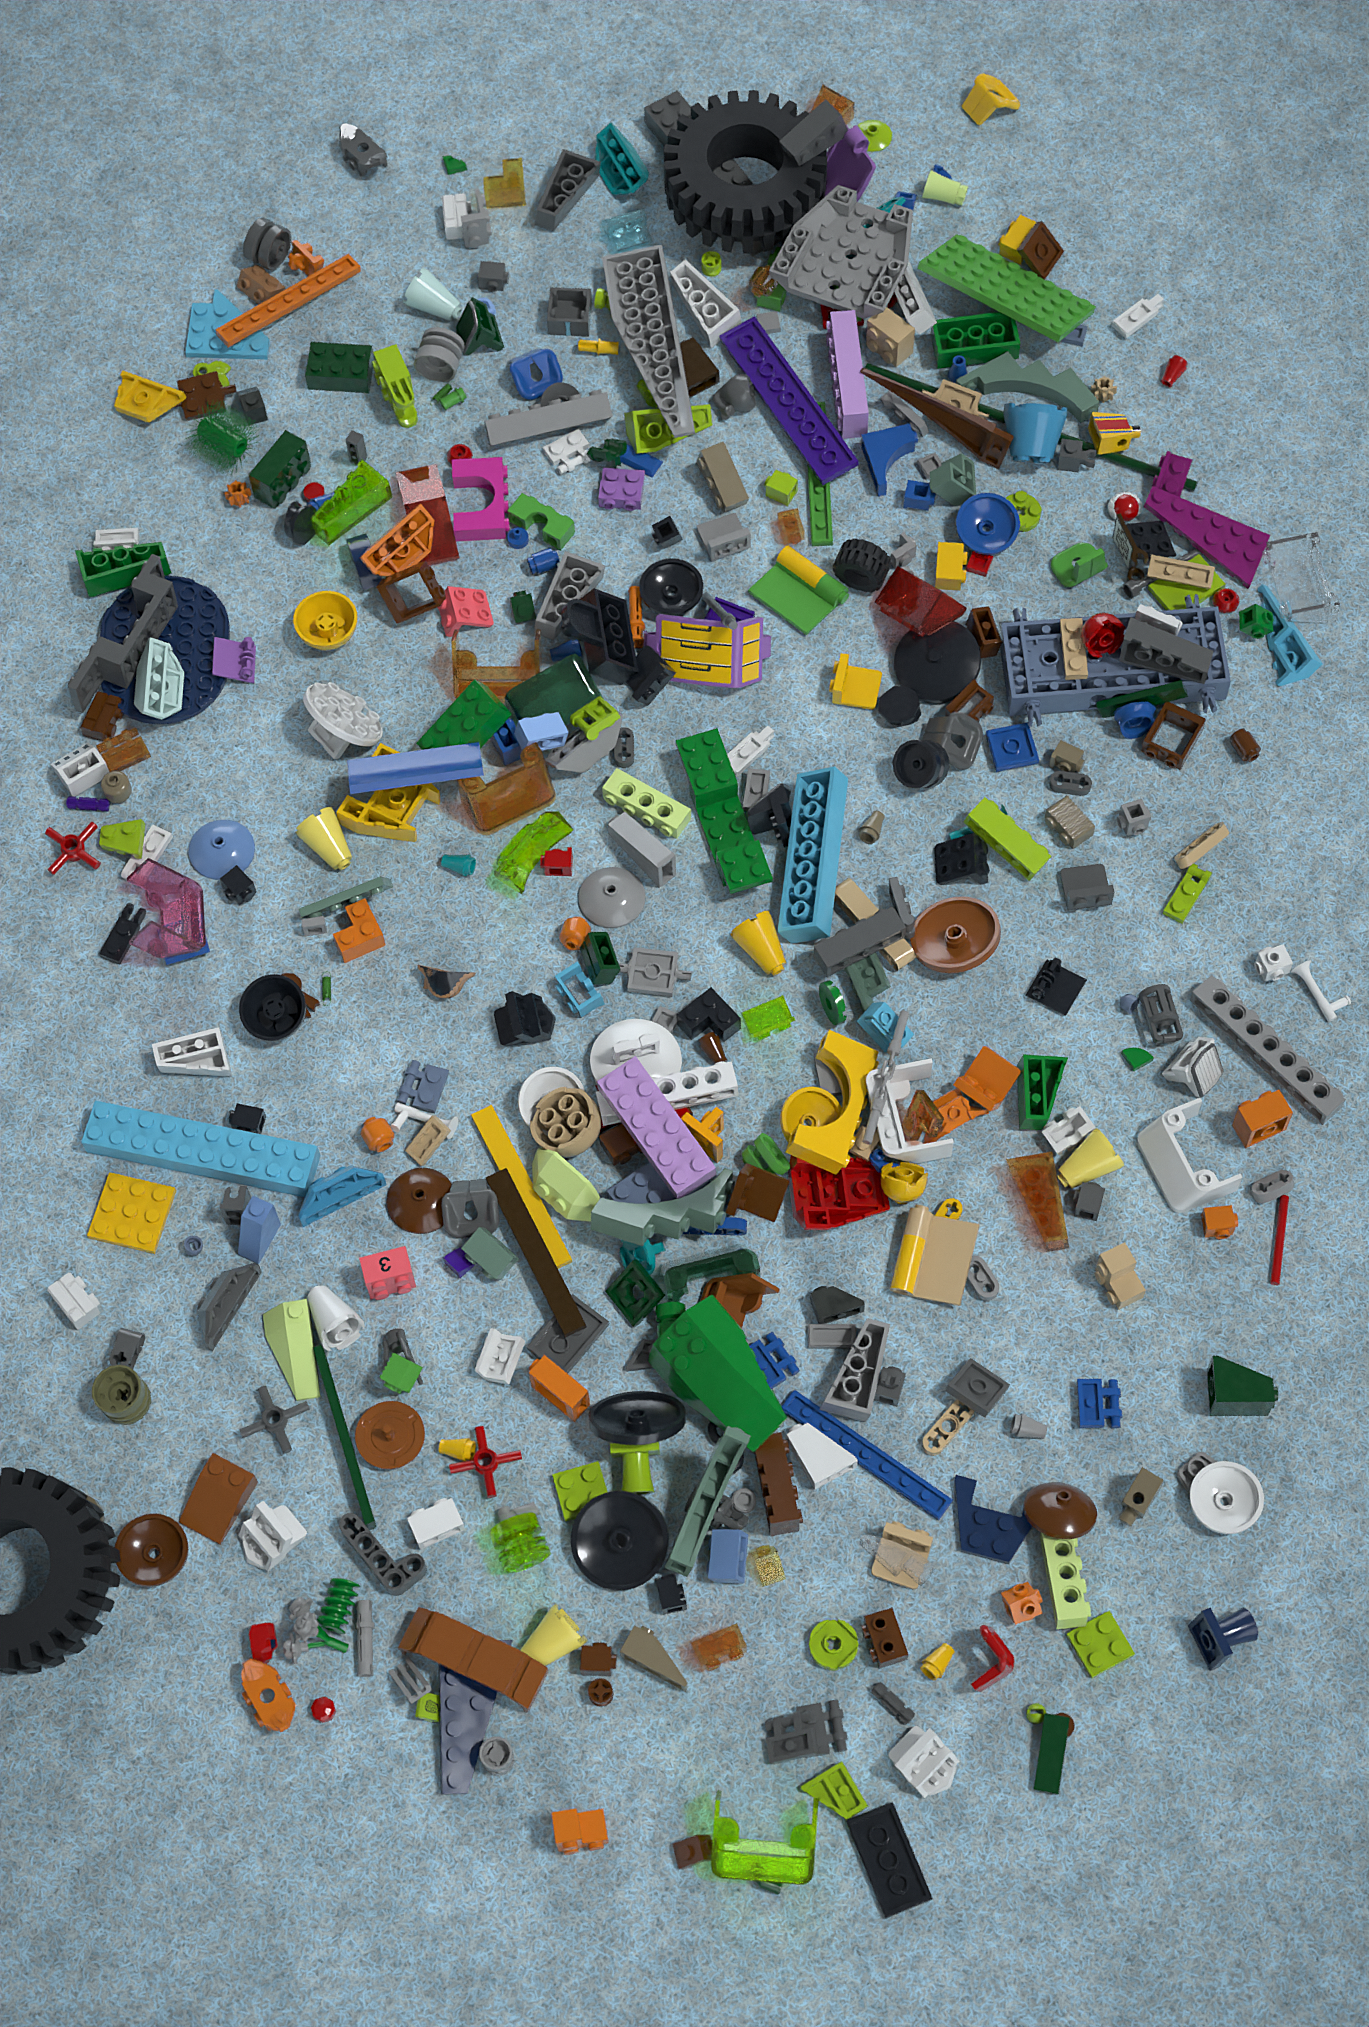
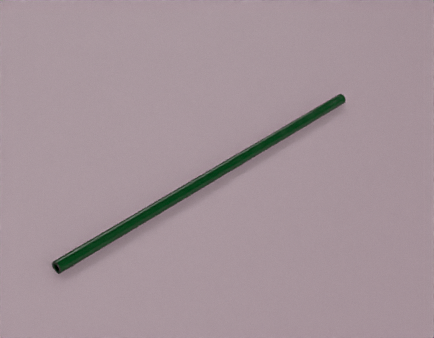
M867 363L865 366L867 370L919 392L925 390L935 394L939 389ZM979 403L978 411L989 414L988 418L1005 423L1003 411ZM1061 433L1058 443H1061L1062 439L1083 441L1082 451L1096 450L1092 443ZM1096 452V456L1146 475L1155 477V475L1159 476L1161 468L1117 452L1097 454ZM1187 478L1184 488L1195 491L1198 481Z

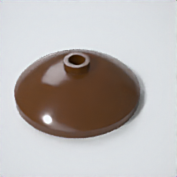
M415 1168L402 1173L394 1180L387 1193V1210L392 1221L402 1230L413 1234H427L443 1227L441 1203L444 1195L450 1192L451 1181L441 1172L430 1168ZM417 1193H424L423 1197H416Z
M1061 1482L1040 1484L1032 1488L1024 1500L1023 1510L1025 1517L1035 1529L1045 1535L1059 1539H1075L1086 1535L1095 1526L1097 1509L1094 1502L1085 1492L1073 1485Z
M156 1513L145 1514L130 1521L121 1530L115 1543V1548L120 1552V1562H116L118 1569L130 1582L144 1587L159 1586L175 1578L184 1567L189 1552L187 1536L178 1522L166 1515ZM158 1551L157 1557H150L151 1552Z

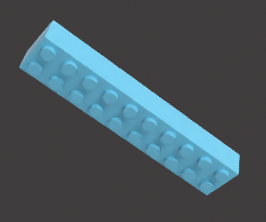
M96 1100L81 1141L88 1153L301 1197L306 1196L309 1186L313 1184L321 1156L318 1147L311 1144Z

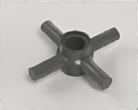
M261 1386L257 1390L265 1407L262 1420L239 1429L242 1438L266 1429L276 1434L283 1454L292 1451L284 1429L289 1418L310 1410L308 1403L305 1401L283 1410L278 1406H274L267 1387ZM276 1415L281 1417L277 1423H269L271 1417Z

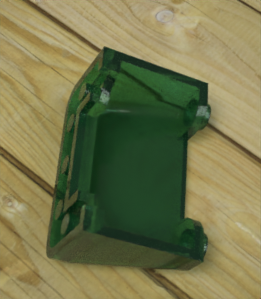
M572 654L510 689L505 695L506 708L512 713L509 718L514 721L515 726H517L518 720L523 718H532L545 713L551 714L559 712L566 726L570 723V716L597 697L601 696L603 698L581 658L578 654Z
M734 1244L664 1263L660 1268V1280L663 1291L666 1294V1302H680L683 1295L689 1294L687 1282L730 1271L732 1275L754 1273L760 1277V1265L756 1254L744 1244Z

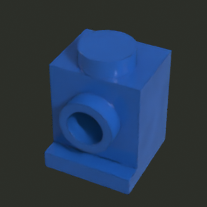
M908 480L903 508L929 511V506H934L936 493L932 492L929 483Z

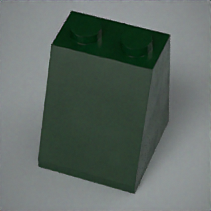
M1212 1356L1207 1368L1210 1416H1268L1271 1409L1275 1406V1401H1278V1387L1274 1386L1273 1378L1220 1356Z

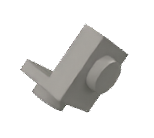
M904 532L899 536V545L901 547L891 553V565L895 570L900 566H907L912 558L916 556V542Z

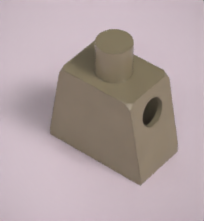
M1142 1467L1122 1501L1121 1506L1125 1507L1120 1515L1119 1520L1128 1526H1132L1137 1516L1143 1518L1161 1489L1164 1480ZM1135 1497H1140L1143 1501L1141 1504H1135L1133 1500Z

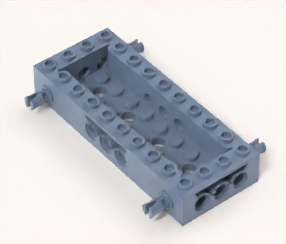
M1195 594L1193 603L1190 595L1184 598L1187 609L1159 611L1166 615H1172L1182 621L1183 624L1177 635L1178 637L1214 651L1205 684L1119 662L1122 645L1114 653L1109 655L1106 652L1101 654L1103 657L1095 660L1088 657L1089 652L1086 650L1088 678L1065 680L1060 619L1027 621L1026 608H1022L1021 617L1018 608H1015L1012 611L1014 622L1001 623L1000 630L1002 640L1000 652L1009 716L1027 715L1028 726L1032 727L1034 717L1038 727L1042 724V713L1097 709L1096 702L1180 680H1182L1187 689L1188 697L1170 701V703L1202 701L1204 713L1207 714L1208 704L1211 712H1216L1215 700H1226L1231 683L1218 607L1200 608L1199 597ZM1136 613L1113 615L1123 623L1127 630L1130 617L1135 619ZM1091 616L1074 618H1082L1084 625ZM1047 656H1052L1055 658L1056 661L1053 663H1048L1044 660V658Z

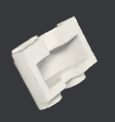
M1081 1106L1076 1109L1070 1108L1063 1114V1120L1058 1123L1055 1120L1049 1122L1042 1131L1059 1155L1066 1149L1070 1152L1077 1148L1086 1139L1085 1136L1096 1129Z

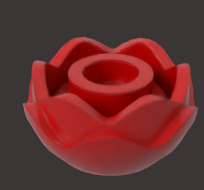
M455 444L447 452V461L452 465V460L472 459V450L464 444Z
M1223 588L1214 594L1212 603L1215 607H1218L1219 612L1230 613L1237 609L1240 599L1234 590Z

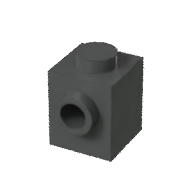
M480 262L478 274L480 290H488L490 292L504 291V285L509 283V272L506 271L505 263Z
M1082 1182L1081 1190H1075L1072 1202L1077 1204L1074 1216L1097 1221L1105 1188L1094 1182Z

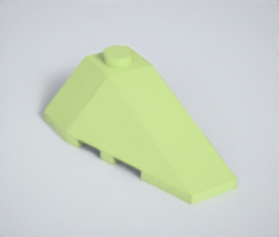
M303 1299L281 1303L263 1314L265 1337L296 1400L319 1398L321 1395L317 1361L313 1349L315 1344L308 1301Z

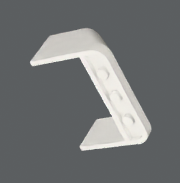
M932 1058L896 1065L892 1079L887 1080L885 1086L887 1098L876 1128L882 1151L888 1157L916 1164L952 1156L953 1138L926 1144L917 1140L905 1142L895 1103L909 1096V1081L931 1077ZM892 1066L886 1067L884 1076L887 1073L889 1077ZM882 1068L870 1071L866 1077V1088L870 1104H872L875 1091L881 1088L883 1082L881 1077ZM878 1093L877 1098L883 1099L884 1093L882 1095Z
M1201 1098L1166 1111L1143 1129L1137 1138V1145L1171 1210L1177 1213H1184L1238 1191L1243 1178L1241 1174L1219 1182L1216 1175L1210 1170L1203 1169L1193 1172L1174 1133L1184 1128L1187 1119L1198 1115L1202 1104Z

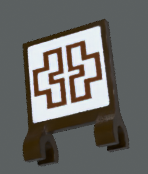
M1117 514L1112 538L1128 569L1127 581L1134 580L1133 576L1139 577L1140 580L1145 575L1142 570L1136 568L1137 558H1141L1145 564L1148 562V554L1136 546L1122 515Z

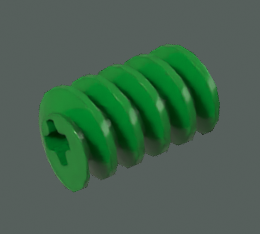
M332 1578L330 1584L333 1587L327 1589V1594L330 1597H325L323 1600L327 1606H323L320 1609L324 1616L317 1617V1622L326 1630L345 1634L346 1632L340 1628V1625L349 1624L343 1617L352 1615V1612L346 1608L347 1606H355L350 1597H358L359 1594L353 1588H361V1586L347 1579Z

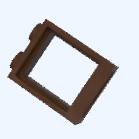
M426 561L385 577L376 586L397 624L441 606L446 599L443 587L438 584L434 570ZM419 573L432 598L407 608L394 583Z
M1166 702L1145 737L1141 752L1145 753L1149 758H1156L1164 762L1168 767L1181 770L1204 730L1206 719L1173 703ZM1164 721L1193 733L1181 755L1153 743Z

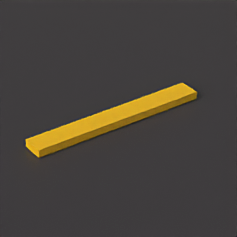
M490 1105L471 1114L498 1170L507 1168L557 1268L559 1269L572 1263V1258L541 1198L533 1190V1183L493 1106Z

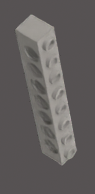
M1211 975L1192 992L1190 1001L1322 1125L1343 1107L1346 1099L1342 1092L1337 1088H1333L1322 1073L1316 1072L1310 1066L1307 1059L1295 1053L1287 1041L1281 1040L1276 1035L1275 1030L1269 1025L1266 1026L1260 1020L1258 1014L1253 1010H1249L1243 1004L1241 998L1235 994L1233 995L1220 979H1216ZM1214 1000H1221L1224 1004H1217ZM1230 1015H1237L1240 1019L1235 1020ZM1252 1030L1257 1035H1250L1247 1031ZM1263 1046H1270L1273 1050L1268 1051ZM1286 1061L1290 1066H1283L1280 1062ZM1297 1077H1303L1307 1082H1301ZM1314 1093H1321L1324 1098H1318Z

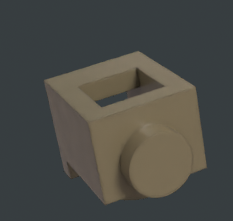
M1060 740L1051 755L1049 767L1053 769L1054 766H1057L1061 771L1073 773L1077 771L1080 773L1085 764V760H1083L1084 750Z

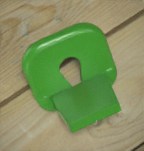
M1080 542L1056 554L1051 560L1050 567L1061 584L1069 588L1105 570L1108 567V563L1105 561V552L1102 548L1096 550L1091 544ZM1074 559H1079L1076 561L1075 566H1073L1072 561Z

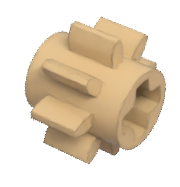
M1103 376L1099 379L1095 378L1094 385H1091L1090 391L1094 393L1097 400L1104 403L1107 400H1113V396L1117 392V386H1113V379L1111 380Z

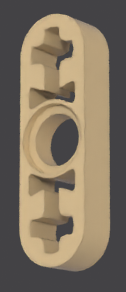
M1224 822L1210 827L1174 857L1180 869L1191 866L1228 836L1229 830Z
M956 1399L924 1436L922 1447L925 1453L931 1456L939 1455L971 1419L974 1410L968 1407L969 1412H962L959 1416V1419L962 1420L960 1422L956 1417L960 1409L959 1404L962 1406L965 1404ZM950 1420L954 1422L956 1428L952 1432H946L942 1428V1423ZM938 1430L942 1436L938 1441V1448L935 1446L929 1448L928 1440L934 1441L938 1437V1433L935 1431Z

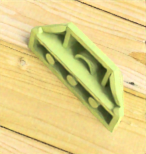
M542 1147L538 1148L532 1162L533 1190L566 1219L591 1222V1211L600 1199L598 1192L591 1182L557 1152L549 1149L546 1150Z

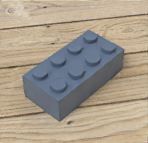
M650 1162L606 1191L607 1199L625 1203H659L676 1199ZM710 1179L702 1185H700L699 1187H697L696 1189H694L693 1191H691L690 1193H688L687 1195H690L707 1186L710 1183Z

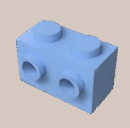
M559 712L518 720L514 735L523 753L529 754L564 746L569 732Z

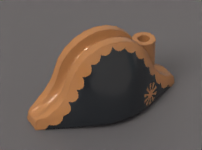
M418 965V969L425 976L423 988L429 989L434 996L439 998H452L461 991L465 982L476 974L475 972H450Z

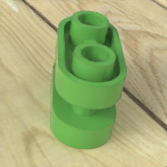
M761 1133L754 1140L755 1146L749 1145L742 1151V1161L744 1164H751L775 1175H784L790 1169L789 1161L774 1140L767 1134Z

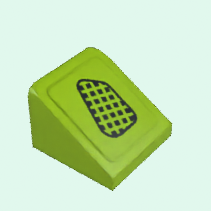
M427 1693L418 1699L415 1717L428 1722H439V1695Z

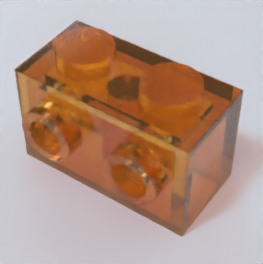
M736 1623L691 1642V1649L702 1672L704 1670H715L725 1661H736L742 1658L744 1653L747 1652V1645Z

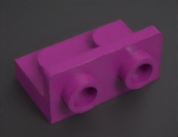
M1167 451L1166 455L1161 456L1158 465L1161 468L1159 476L1155 475L1152 486L1181 498L1193 460Z

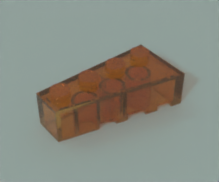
M1046 1152L1006 1159L1009 1174L1045 1251L1068 1249L1069 1241L1053 1153Z

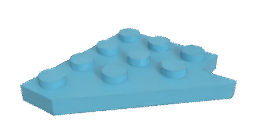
M218 289L214 290L213 303H192L185 351L186 357L268 360L270 341L263 332L258 330L234 345L227 347L216 335L215 329L243 313Z

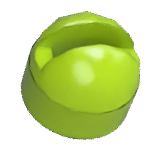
M1033 1703L1027 1708L1026 1717L1032 1724H1041L1047 1712L1042 1704ZM1030 1711H1043V1714H1030Z

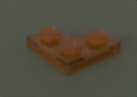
M916 1090L901 1127L910 1141H918L923 1130L928 1137H937L943 1125L944 1117L925 1090Z

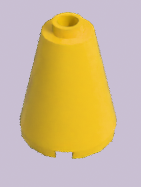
M763 911L756 914L757 918L751 920L748 918L731 931L730 935L766 974L772 973L775 976L785 969L783 966L786 964V960L772 916L769 911Z

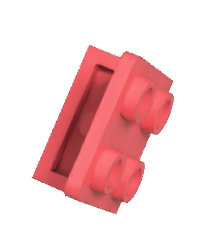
M447 586L444 590L446 599L437 608L440 612L441 624L444 627L446 636H454L462 625L490 628L494 624L485 591Z

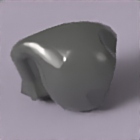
M738 374L733 376L714 394L713 403L721 411L723 420H727L735 411L749 412L756 406L755 389L748 375Z

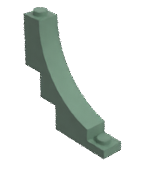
M1009 352L956 379V384L974 391L978 388L983 395L1000 392H1020L1040 396L1061 407L1068 408L1067 411L1080 423L1085 420L1089 421L1091 413L1098 412L1100 402L1071 367L1053 377L1040 360L1022 369Z

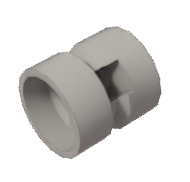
M491 1737L482 1744L480 1759L484 1769L494 1776L507 1774L514 1765V1754L510 1743L501 1737Z

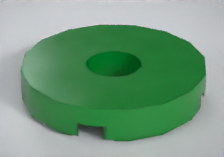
M827 980L819 985L820 1001L830 1022L833 1025H839L844 1023L847 1016H843L846 1006L836 985L832 987L833 982Z

